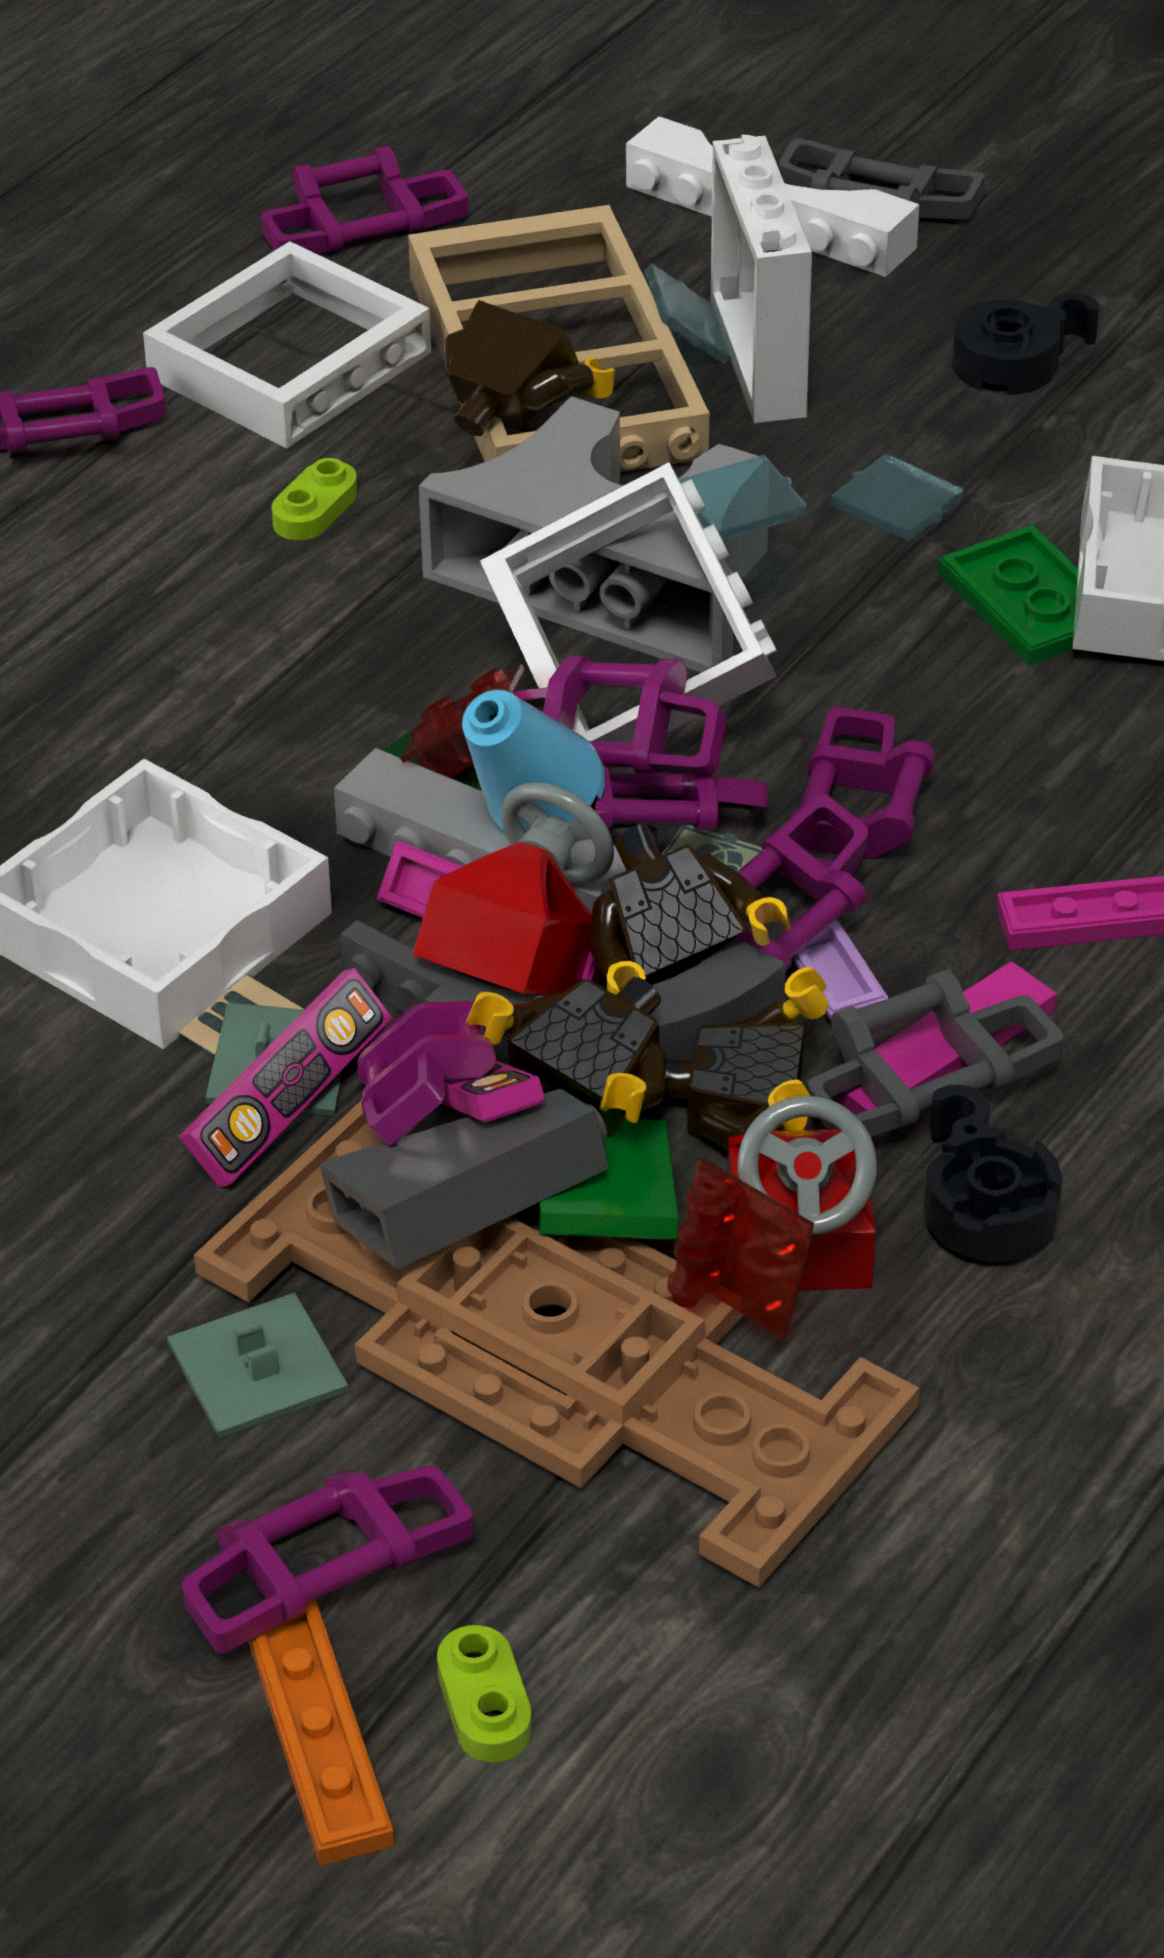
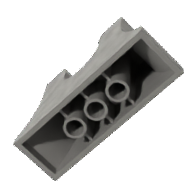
M570 396L534 434L506 453L469 468L430 474L419 485L423 578L499 603L480 560L624 486L620 485V412ZM718 444L694 459L689 470L678 479L681 484L692 479L706 506V509L697 513V516L703 528L712 524L715 525L730 555L720 560L726 575L728 576L737 571L743 580L767 552L770 460ZM674 510L524 587L537 617L660 659H682L686 668L702 673L733 657L734 632Z

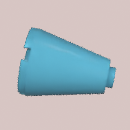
M505 690L485 692L469 704L463 715L462 729L489 814L502 831H504L501 820L503 801L512 789L521 784L530 782L553 784L572 792L590 806L596 795L601 799L605 789L604 765L595 748L586 738ZM531 801L549 816H557L565 821L577 820L568 812L555 805ZM520 818L524 830L527 832L531 825Z

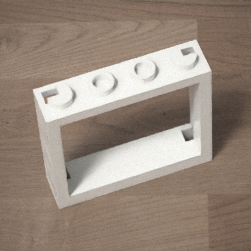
M741 135V138L713 141L711 306L753 423L806 418L812 251L766 136Z
M289 241L143 332L146 368H156L160 383L165 387L285 448H289L431 353L430 308ZM287 279V282L282 285L281 282ZM293 293L368 330L280 388L204 351Z
M670 463L645 474L480 560L539 688L548 686L549 679L560 665L524 587L673 510L743 652L686 680L682 695L711 700L720 706L777 677L767 656L777 652L762 620L760 619L750 624L743 609L753 604V601L737 571L728 576L726 575L720 560L730 555L715 525L712 524L703 528L697 516V513L705 510L706 506L692 479L681 484ZM577 703L573 731L588 741L633 743L639 705L590 730ZM671 710L668 732L701 715Z

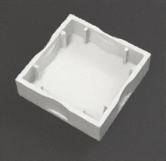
M1092 456L1081 513L1072 649L1164 661V465Z
M146 759L141 760L86 801L65 824L53 832L34 840L0 865V955L162 1049H165L182 1034L179 1031L197 1016L198 1020L207 1015L209 1012L203 1011L210 1005H212L211 1010L217 1007L221 1001H215L225 994L224 999L233 994L235 991L226 992L246 975L251 978L254 977L332 914L328 857L261 821L244 817L227 809L212 798L209 793Z

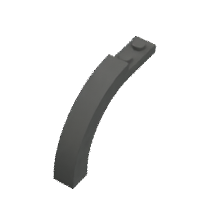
M358 920L341 933L343 971L355 968L377 998L398 1008L402 1012L415 1003L418 1005L425 1002H474L477 995L481 992L499 994L509 1000L511 1004H523L545 997L498 988L472 979L451 968L413 956L414 949ZM733 937L712 956L695 967L675 977L653 984L652 986L661 997V1004L651 1016L659 1024L660 1047L666 1054L667 1059L692 1061L698 1029L705 1025H730L752 1018L779 998L785 999L786 963ZM502 1037L500 1043L497 1045L493 1044L496 1061L509 1065L507 1042L509 1037Z

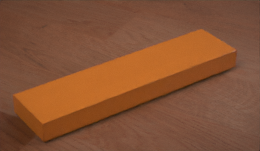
M314 1600L306 1604V1613L287 1622H282L248 1642L319 1866L395 1847L394 1831L317 1602Z

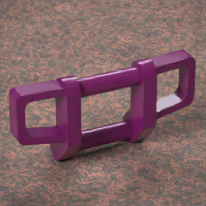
M390 146L373 149L372 155L312 169L308 164L293 167L292 180L299 204L265 211L261 214L263 235L274 251L290 241L315 254L330 253L343 250L346 243L401 230L411 234L466 216L469 212L468 193L450 170H440L403 180L394 152ZM377 174L385 202L391 212L339 224L320 197L319 188ZM435 194H445L449 197L448 199L421 207L417 200ZM305 225L312 231L293 235H286L281 232L282 230Z
M147 367L104 378L87 379V385L20 395H13L12 390L0 392V450H7L9 456L26 453V445L96 434H98L100 442L113 441L119 438V432L162 419L166 415L165 399L156 368ZM142 392H148L151 395L149 399L115 409L114 404L110 403L112 399ZM91 406L92 413L29 423H22V419L19 418V416Z
M567 656L549 679L547 687L510 692L535 708L544 707L543 713L573 730L577 703L582 700L590 686L642 688L633 743L589 741L595 748L603 765L633 767L635 773L638 774L670 772L712 775L718 769L727 719L726 713L711 700L682 695L687 677L686 666L682 659H661L658 664L591 662L587 656ZM671 710L706 716L701 749L695 756L664 754Z
M833 707L828 711L818 746L812 750L807 765L810 777L799 810L794 811L790 815L789 820L816 795L821 793L829 795L832 785L893 793L889 806L867 815L866 819L856 817L868 828V849L850 870L849 874L853 876L862 859H872L910 840L915 826V817L912 813L922 780L931 773L936 755L933 747L928 743L913 740L893 748L895 719L890 715ZM838 735H855L878 739L882 742V749L880 753L836 746L834 742ZM822 820L815 823L796 843L803 849L840 854L851 840L829 822ZM816 858L827 868L834 861ZM779 871L780 876L789 879L786 875Z
M604 767L605 789L601 799L596 795L591 804V807L601 817L607 828H612L613 824H641L646 822L649 825H694L696 830H716L718 801L767 807L768 783L713 776V774L609 772L608 767ZM613 797L678 798L679 800L613 799Z
M823 793L816 795L780 830L774 831L761 843L762 851L737 871L757 888L779 870L817 901L816 904L790 925L789 931H783L774 940L769 938L770 943L766 946L757 944L753 934L748 930L736 937L785 962L786 971L792 966L791 958L841 914L844 912L853 913L868 899L862 884L849 874L850 870L868 849V828L829 795ZM822 820L829 822L851 840L828 868L796 843L815 823ZM727 942L718 945V947L722 948ZM680 962L663 971L672 978L690 968L683 962Z
M425 1002L418 1005L415 1003L379 1032L360 1051L357 1062L358 1074L361 1081L366 1085L361 1094L362 1111L367 1118L368 1126L387 1146L395 1143L441 1104L445 1098V1076L449 1079L481 1078L495 1066L496 1055L494 1046L484 1036L487 1027L483 1025L470 1026L466 1023L474 1002Z
M424 1466L370 1481L365 1473L346 1469L326 1478L325 1487L251 1521L236 1519L217 1528L216 1534L222 1553L184 1578L182 1582L184 1606L212 1648L218 1653H226L280 1623L287 1622L306 1613V1604L387 1566H390L393 1570H398L421 1557L471 1538L473 1535V1512L438 1467ZM421 1496H429L434 1498L449 1516L408 1532L389 1505ZM337 1512L342 1518L355 1520L371 1541L296 1577L292 1575L270 1544ZM246 1570L266 1600L230 1619L219 1618L205 1597Z

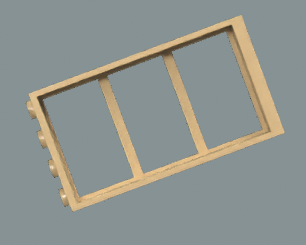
M610 205L408 235L410 280L420 304L430 308V329L444 363V340L446 336L463 329L461 321L469 320L478 300L519 313L623 297L643 342L575 352L579 364H584L587 357L598 359L600 361V370L653 362L675 409L620 417V473L663 466L667 463L676 464L693 461L709 450L710 413ZM606 261L613 276L459 301L451 300L445 286ZM494 416L484 434L474 437L483 460L486 462L513 449L536 431L507 435L502 420Z

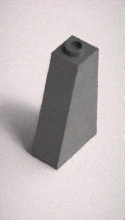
M557 1089L544 1093L545 1100L541 1101L542 1104L488 1122H482L469 1116L401 1137L390 1146L381 1143L329 1159L319 1164L334 1222L399 1270L609 1169L603 1142L607 1140L605 1123L595 1107L583 1103L562 1089Z

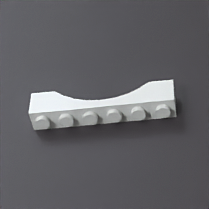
M658 116L626 143V187L712 217L713 146L708 142L701 130ZM784 183L812 252L887 277L917 249L919 204L876 189L853 191L820 190Z

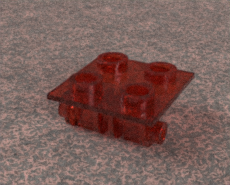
M522 664L505 674L500 667L495 668L479 677L470 685L473 691L456 702L453 701L451 696L443 697L422 711L420 714L423 719L422 722L409 732L411 740L400 757L402 763L417 756L420 761L416 765L448 778L464 771L466 767L474 766L462 729L463 715L469 704L485 692L505 690L512 693L524 671Z
M702 1158L699 1160L694 1186L686 1194L685 1202L689 1207L686 1221L679 1227V1240L675 1244L674 1254L678 1260L675 1271L669 1275L667 1281V1288L672 1294L671 1299L681 1307L691 1308L695 1307L699 1300L711 1294L784 1339L789 1333L815 1223L709 1160Z

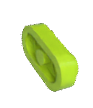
M323 458L308 466L272 502L274 531L281 537L290 540H308L321 535L357 498V476L354 468L335 458Z
M469 1625L450 1632L444 1637L438 1647L437 1669L440 1687L459 1745L469 1756L483 1762L498 1763L515 1758L526 1749L531 1740L532 1716L531 1706L509 1642L500 1632L487 1626ZM478 1655L480 1657L471 1658L468 1656ZM495 1710L503 1712V1714L494 1717L485 1715L493 1713Z

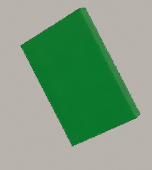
M1034 525L937 559V574L1029 666L1075 650L1072 648L1078 568Z
M624 1119L617 1132L611 1138L607 1136V1140L603 1142L609 1169L537 1203L539 1234L677 1239L678 1211L666 1120L638 1119L637 1123H631Z

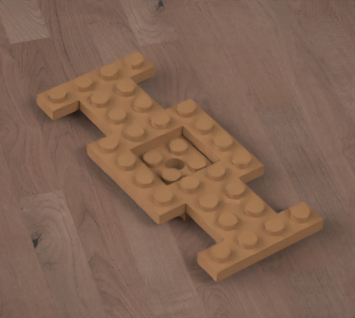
M361 1101L194 1254L196 1274L248 1303L293 1262L383 1311L386 1314L355 1343L357 1364L579 1488H582L620 1446L624 1444L725 1499L729 1503L699 1535V1555L760 1588L919 1405V1387L862 1357L853 1364L822 1400L716 1345L744 1315L743 1295L634 1238L539 1234L537 1203L399 1270L334 1222L319 1164L329 1159L384 1143L368 1126L367 1118L362 1111ZM416 1125L402 1137L416 1133ZM556 1305L567 1310L563 1314L554 1317H546L534 1312L537 1308L548 1309ZM464 1338L467 1339L468 1341H470V1342H472V1343L478 1345L479 1347H481V1348H483V1349L489 1351L490 1353H492V1354L498 1356L499 1358H501V1359H503V1360L509 1362L510 1364H512V1365H514V1366L520 1368L521 1370H523V1371H525V1372L531 1374L532 1376H534V1377L540 1379L541 1381H543V1382H545V1383L551 1385L552 1387H554V1388H556V1389L562 1391L563 1393H565V1394H567V1395H564V1394L560 1393L559 1391H557V1390H555V1389L549 1387L548 1385H546V1384H544V1383L538 1381L537 1379H535V1378H533V1377L527 1375L526 1373H524V1372L518 1370L517 1368H515V1367H513V1366L507 1364L506 1362H504V1361H502V1360L496 1358L495 1356H493V1355H491V1354L485 1352L484 1350H482V1349L476 1347L475 1345H473V1344H471V1343L465 1341Z

